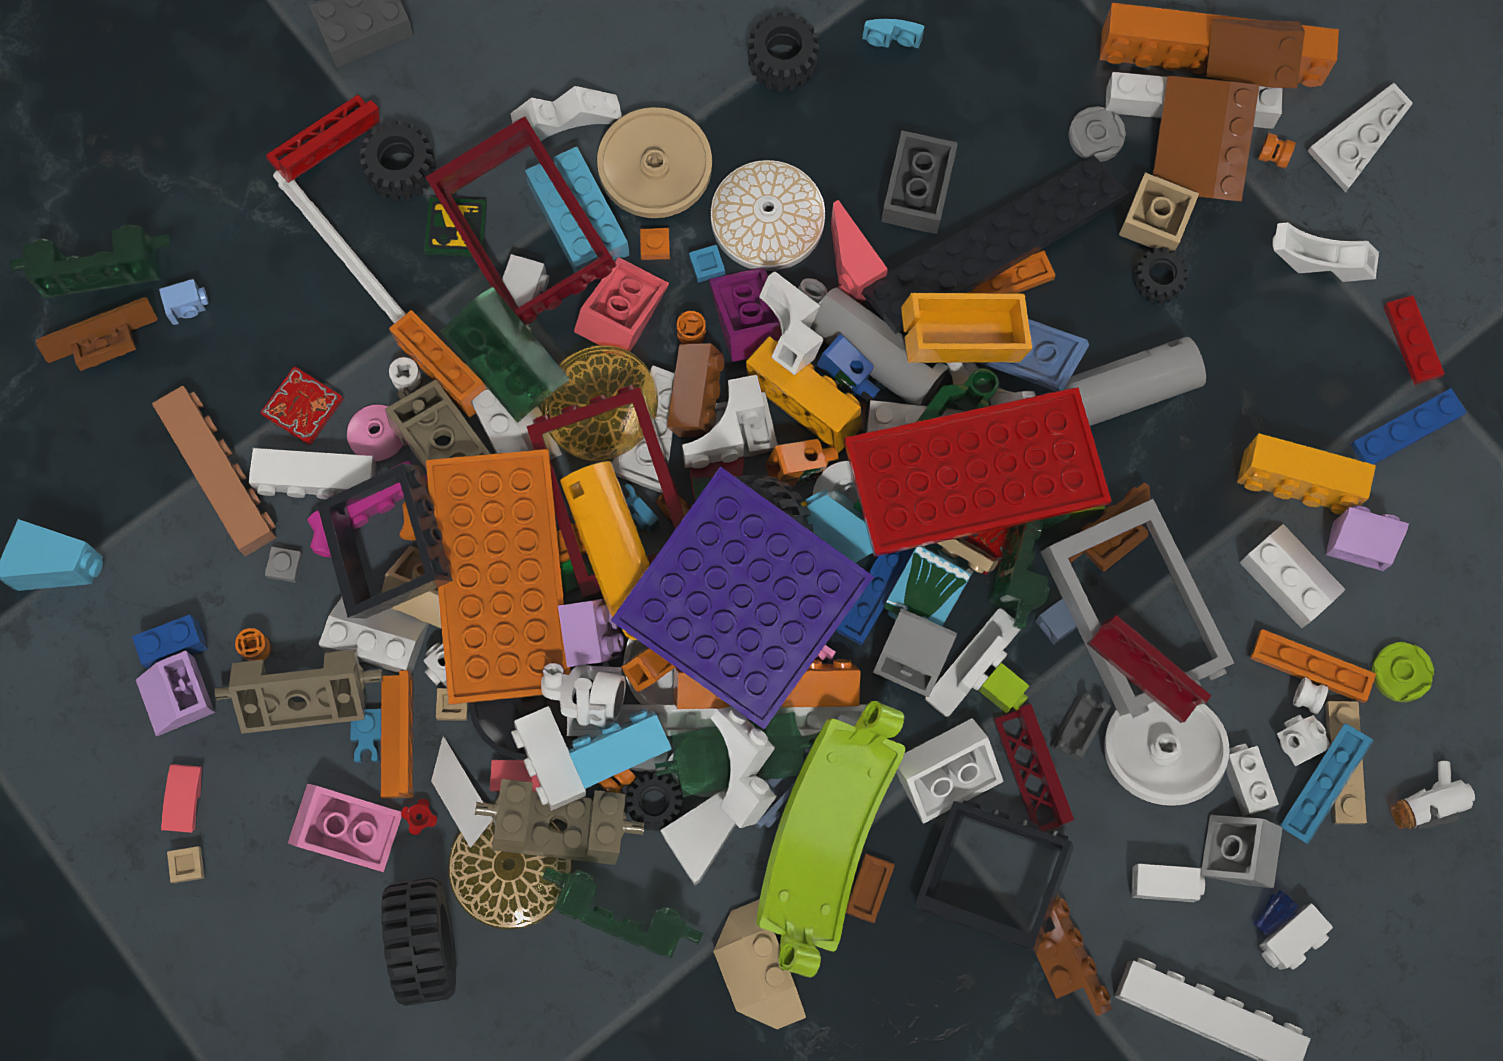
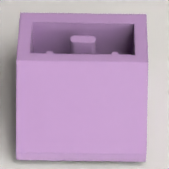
M1349 507L1332 524L1326 555L1384 571L1393 564L1408 530L1409 523L1400 521V518L1394 515L1383 514L1380 516L1370 513V509L1366 507Z
M604 599L558 606L567 667L600 663L623 657L624 639L622 634L619 633L618 626L610 621L612 616Z
M187 651L155 663L136 679L156 736L215 713L195 657Z

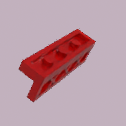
M356 95L266 154L267 160L289 183L380 123L379 108L372 100L365 103L359 95ZM356 106L359 107L357 110L348 115V112L350 110H352ZM331 123L334 124L325 130V127ZM308 138L311 139V140H309L308 142H306L305 144L302 145V142H303V141H305V140L308 139ZM283 154H288L287 156H285V157L282 158L281 160H278V159H277V158H279L280 156H282Z

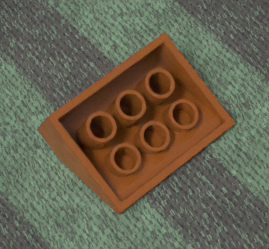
M1167 76L1153 176L1199 193L1198 197L1242 202L1259 85Z

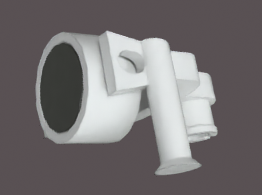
M551 663L544 667V676L541 679V692L549 699L560 701L561 713L564 716L576 718L577 722L582 726H587L591 723L603 728L606 726V720L617 721L622 709L626 688V680L622 676V667L578 665L569 675L563 674L562 666L556 663ZM592 687L589 700V689ZM575 693L577 695V705L573 703Z

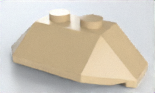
M759 899L730 912L713 952L736 1011L770 1027L779 1029L806 1018L791 973L779 967L780 946L775 933L762 929L756 924Z

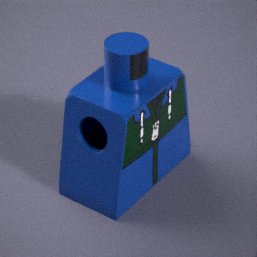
M839 334L823 352L814 371L822 377L824 375L830 377L836 383L837 389L842 393H850L853 396L857 393L868 403L880 391L877 386L868 380L874 369L873 364L845 337Z

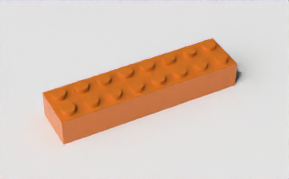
M1112 3L1102 29L1099 60H1105L1112 64L1131 63L1138 67L1156 66L1163 67L1169 71L1182 69L1190 70L1196 74H1203L1207 70L1212 19H1256ZM1302 25L1305 35L1298 83L1307 87L1322 86L1337 61L1339 29Z

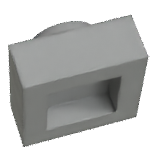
M271 547L265 576L270 579L296 583L303 554L300 551Z

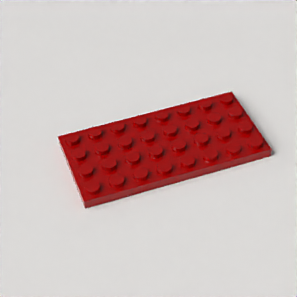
M1079 387L854 435L844 439L874 557L1104 506L1111 502Z

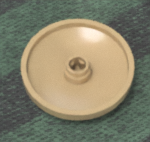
M644 108L624 115L607 130L598 150V174L606 194L620 208L641 217L664 218L688 209L702 196L711 177L712 154L705 134L690 118L666 108Z

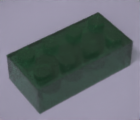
M493 287L474 298L440 331L517 423L535 411L570 379Z

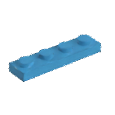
M1345 723L1280 826L1301 841L1309 844L1374 740Z

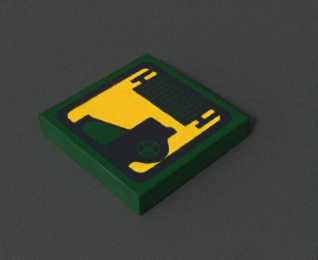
M429 197L425 254L473 257L439 199ZM454 199L484 249L487 201Z

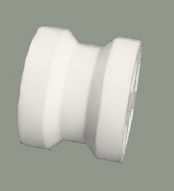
M406 357L398 358L390 365L389 376L396 389L403 392V388H408L411 392L420 385L421 373L412 359Z
M1304 677L1294 695L1293 705L1297 707L1305 706L1309 708L1311 713L1318 714L1325 702L1328 687L1323 684L1318 686L1312 684L1310 679Z

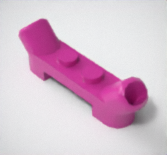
M411 461L403 462L404 464L413 465ZM423 475L426 478V482H428L427 475ZM400 482L346 507L353 529L364 526L369 521V518L378 512L383 514L394 508L395 503L404 498ZM317 510L307 519L314 532L310 548L317 555L331 558L319 510Z

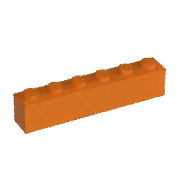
M846 659L834 660L833 664H822L821 661L814 660L780 708L859 706L860 670L855 664H852V661ZM677 667L674 668L673 702L677 709H721L731 707Z

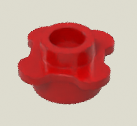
M419 799L416 805L404 807L401 811V817L407 820L409 832L413 835H418L422 829L428 826L434 827L437 823V817L431 813L429 809L430 803L426 799ZM417 814L422 815L421 820L416 819Z

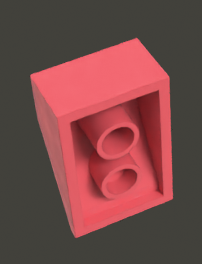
M837 200L833 203L831 232L839 283L838 288L861 304L866 301L862 295L863 289L885 277L888 269L842 204Z
M618 257L615 261L617 266L612 269V272L600 281L582 306L574 332L610 351L628 355L646 327L669 283Z

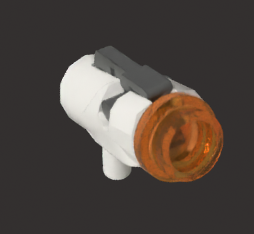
M1440 761L1438 762L1439 781L1433 785L1431 790L1426 791L1424 788L1408 798L1398 800L1397 804L1391 807L1394 822L1398 828H1407L1409 830L1413 828L1421 830L1455 823L1459 819L1460 812L1472 808V801H1475L1472 787L1468 783L1465 784L1462 780L1451 782L1450 762Z

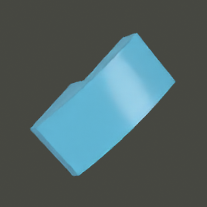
M897 19L868 20L864 25L862 39L877 47L889 48L892 39H894L903 46L919 48L925 26Z

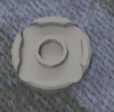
M1100 106L1088 107L1078 112L1071 122L1068 133L1070 145L1076 154L1083 159L1094 155L1100 162L1107 161L1118 154L1123 147L1126 131L1123 121L1115 112L1112 111L1111 113L1105 110L1106 108Z

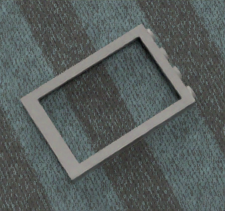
M1154 499L1041 551L1045 563L1119 715L1131 714L1132 718L1149 711L1147 705L1155 701L1145 693L1135 697L1126 677L1087 645V642L1101 625L1068 558L1146 523L1213 659L1186 672V674L1201 686L1200 679L1206 676L1209 677L1210 681L1227 673L1225 667L1234 663Z

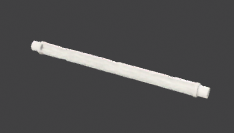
M276 171L273 177L279 183V188L302 211L303 215L338 257L342 259L377 304L387 313L392 322L395 324L405 316V312L314 203L309 200L294 180L287 183L279 172Z

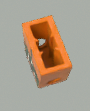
M813 439L775 446L765 466L768 476L777 478L780 482H786L792 487L817 480L827 466L839 462V457L835 447L822 449L820 441Z

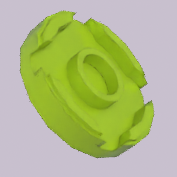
M1396 642L1386 646L1376 655L1372 663V672L1376 673L1374 679L1376 688L1385 697L1396 702H1410L1419 699L1429 691L1432 685V677L1434 676V667L1430 657L1422 648L1407 642Z

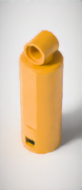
M606 461L572 472L563 477L560 482L607 608L613 617L650 566L612 463L611 461ZM622 629L626 637L634 641L637 640Z

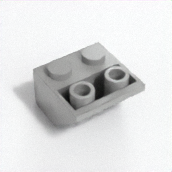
M901 608L873 673L929 697L957 633Z

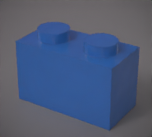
M191 614L132 636L141 665L147 669L159 661L184 651L195 655L208 650L199 621Z

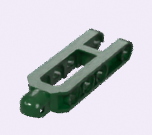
M980 368L972 372L964 384L943 386L916 422L941 417L947 408L952 406H958L965 412L989 407L988 402L994 396L999 386L997 376L988 369ZM858 499L854 505V508L862 513L860 501Z

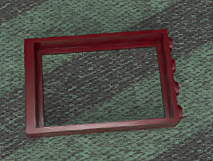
M525 116L426 176L427 181L516 327L532 323L538 314L546 309L552 310L562 303V299L571 294L581 293L587 288V284L595 279L607 277L612 272V269L617 266ZM530 146L599 259L518 307L451 194Z
M634 385L623 387L617 391L618 395L609 398L606 395L597 396L589 400V405L581 408L578 405H572L562 409V414L551 418L550 415H543L533 419L534 424L526 426L534 450H544L547 447L542 434L633 403L675 529L685 517L653 417L641 387L635 388ZM549 456L555 515L582 597L588 599L600 595L602 592L595 574L591 576L588 574ZM658 553L647 556L650 564Z

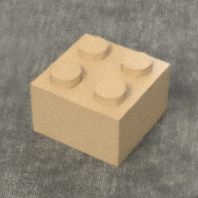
M1145 173L1119 235L1153 249L1159 248V251H1162L1163 248H1169L1168 252L1172 253L1180 243L1199 193Z

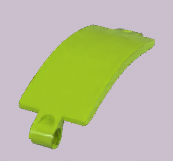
M871 701L864 709L855 726L829 718L822 727L801 768L776 832L763 881L756 919L758 927L781 935L778 963L779 967L783 970L811 978L817 973L821 962L820 952L815 946L833 952L838 947L849 895L863 846L879 806L905 753L904 745L887 739L895 737L901 731L904 715L900 710L877 701Z

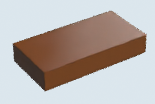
M865 854L847 905L846 914L873 924L875 923L895 864Z

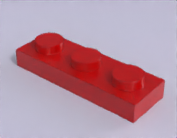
M1414 295L1386 303L1383 308L1414 385L1441 378L1445 372Z

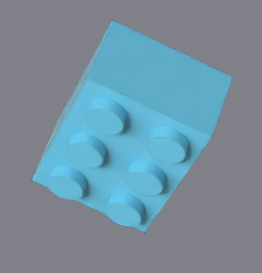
M646 708L629 715L630 721L622 725L615 721L606 725L605 728H600L602 734L593 738L586 734L572 741L573 747L568 748L569 755L584 788L590 787L672 749L654 711L648 712Z

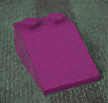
M758 268L709 279L723 337L732 362L750 358L769 336L776 342L782 336V329L777 316L769 305L759 297L768 278L765 269Z

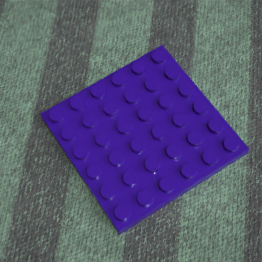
M720 467L610 621L762 729H765L874 576Z

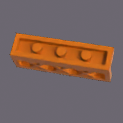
M412 310L409 311L389 328L395 341L432 381L435 379L438 381L449 398L470 418L476 413L471 401L486 389L484 382Z
M409 670L399 671V675L383 676V682H381L382 799L413 798L414 677Z

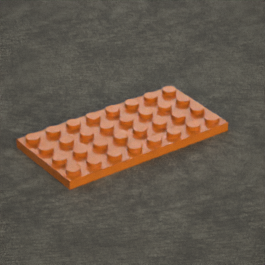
M544 449L426 460L429 498L434 505L436 523L442 533V544L446 557L450 562L449 569L453 579L452 582L438 587L449 705L543 695L541 692V679L544 676L543 670L546 665L556 663L562 666L563 674L569 675L571 673V669L567 667L558 610V606L564 605L549 451Z

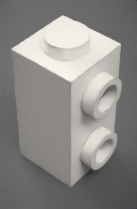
M1242 744L1230 748L1226 772L1242 817L1279 805L1258 746L1248 748L1247 744Z
M1137 864L1132 867V898L1195 902L1200 900V895H1204L1205 878L1200 876L1201 868Z
M1312 903L1304 905L1259 945L1264 951L1262 956L1273 968L1278 967L1281 970L1290 967L1293 970L1306 960L1304 955L1306 951L1311 947L1316 950L1329 939L1326 934L1333 927Z

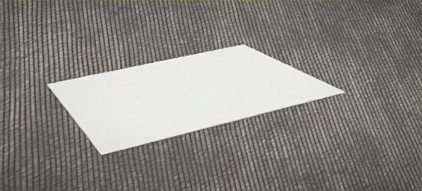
M443 736L431 782L471 848L493 818L491 816L475 815L476 801L481 803L483 801Z

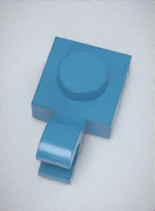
M626 484L624 487L629 493V497L625 500L628 508L633 513L631 515L633 521L641 530L645 527L651 534L660 526L659 519L640 497L638 498L634 488Z

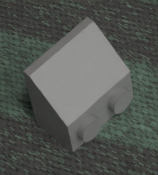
M1210 815L1201 876L1246 886L1274 888L1283 827L1259 818Z

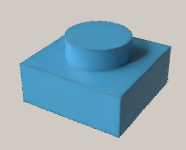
M717 245L689 253V259L698 283L725 275V268Z

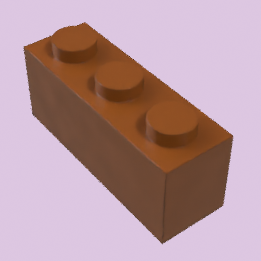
M711 343L679 344L667 428L679 437H703L712 430L716 423L715 407L716 400L720 396L719 380L720 373L724 368L723 354Z

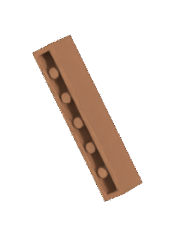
M181 386L153 402L152 405L238 550L244 556H247L276 539L272 532V529L276 527L267 512L263 514L257 507L261 503L259 497L252 487L248 490L242 481L247 479L238 463L232 465L228 456L232 455V452L223 439L218 442L214 435V432L218 431L209 415L203 417L199 409L204 406L195 391L189 394L186 388Z

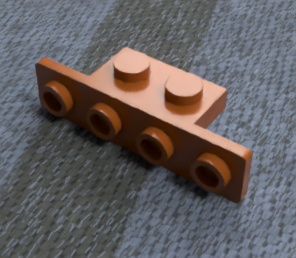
M143 297L36 339V345L48 363L73 354L76 365L82 371L136 350L131 331L153 323L158 318L148 298Z
M1143 483L1138 488H1132L1127 492L1122 501L1117 505L1109 506L1094 523H1088L1080 532L1149 501L1150 486ZM1139 525L1068 558L1069 562L1072 563L1084 553L1102 572H1105L1148 537V530Z
M1057 894L1050 914L1056 929L1043 934L1036 953L1037 958L1056 999L1084 988L1095 1014L1100 1016L1112 1009L1110 994L1104 986H1101L1096 975V964L1090 956H1087L1083 947L1084 940L1078 928L1073 926L1069 917L1070 909L1068 904Z

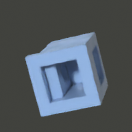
M194 279L159 289L166 316L173 325L179 324L178 318L195 317L198 315V312L205 311V305L209 304L204 287L199 288Z

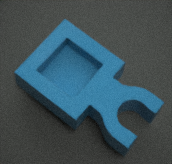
M365 709L364 720L351 721L350 740L358 742V747L354 752L355 763H362V753L367 750L372 753L371 761L379 762V752L375 747V741H381V709Z

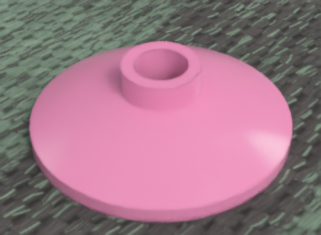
M370 405L359 410L351 418L347 428V440L356 455L373 456L375 462L390 459L402 448L403 444L389 426L385 408L388 406ZM379 426L380 430L376 434H371V427Z

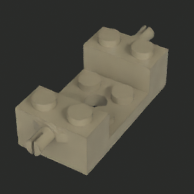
M436 379L413 393H410L408 388H403V392L400 390L397 393L401 400L385 408L389 426L404 447L409 445L426 471V460L490 454ZM442 435L451 438L450 443L445 446L437 445L435 440Z
M356 649L325 653L322 669L268 675L263 660L232 663L229 686L215 687V697L217 701L232 698L241 734L358 721L365 719V683L383 682L382 669L363 671L358 662ZM299 696L304 698L305 701L297 703L290 698Z
M502 779L499 796L495 804L476 801L475 815L493 817L495 829L492 850L616 865L624 833L643 835L644 822L626 820L624 812L626 794L595 790L593 798L582 797L551 811L548 803L542 805L537 792L532 791V782ZM555 819L562 820L566 824V830L561 833H555L550 829L549 823Z

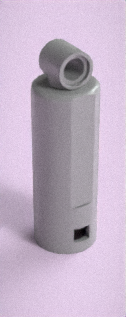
M812 278L802 280L798 289L820 305L810 329L824 339L823 342L829 346L841 334L873 364L874 369L870 374L871 377L910 405L924 406L946 376L949 367L944 363H908L905 335L900 332L895 334L884 320L841 289L833 288L828 292L826 287L818 280Z
M1183 337L1071 376L1063 390L1079 387L1089 425L1091 426L1200 388L1206 383V371L1202 356L1194 341L1190 337Z

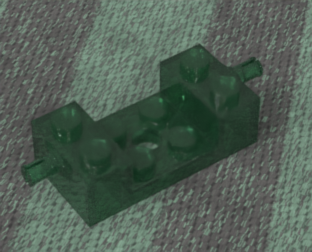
M124 225L120 229L111 230L114 252L99 251L94 253L93 256L65 257L52 240L37 239L31 244L22 245L24 258L10 260V267L13 272L25 270L27 280L44 299L160 280L156 248L171 247V239L169 234L151 237L145 233L141 226Z
M1071 513L1010 526L989 603L1016 611L1014 628L1024 630L1031 610L1045 604L1049 596L1050 589L1047 587L1049 577L1027 570V568L1031 567L1035 558V551L1032 550L1034 542L1040 537L1042 529L1046 530L1065 521Z
M794 712L774 715L765 729L748 720L755 728L763 731L767 735L768 741L775 747L756 776L763 780L799 775L804 764V748L812 747L815 741L809 742V740L816 739L820 732L802 736L797 728ZM717 726L671 734L673 760L654 763L655 769L668 767L667 769L657 770V777L675 773L682 797L729 787L731 767L730 759L728 758V748Z
M546 867L542 879L552 882L561 888L552 911L666 959L672 958L679 939L684 938L699 945L703 936V932L686 926V922L680 919L681 913L667 907L661 908L660 911H652L644 932L641 931L643 925L625 918L622 920V923L611 919L613 912L596 906L593 910L588 909L598 884L592 882L594 876L583 871L576 870L574 874H563Z

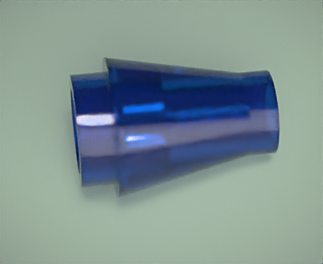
M1279 889L1275 895L1271 894L1254 925L1266 936H1269L1274 930L1296 915L1294 911L1299 905Z

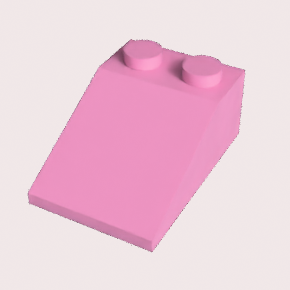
M307 784L288 844L384 872L401 820V812L319 786Z

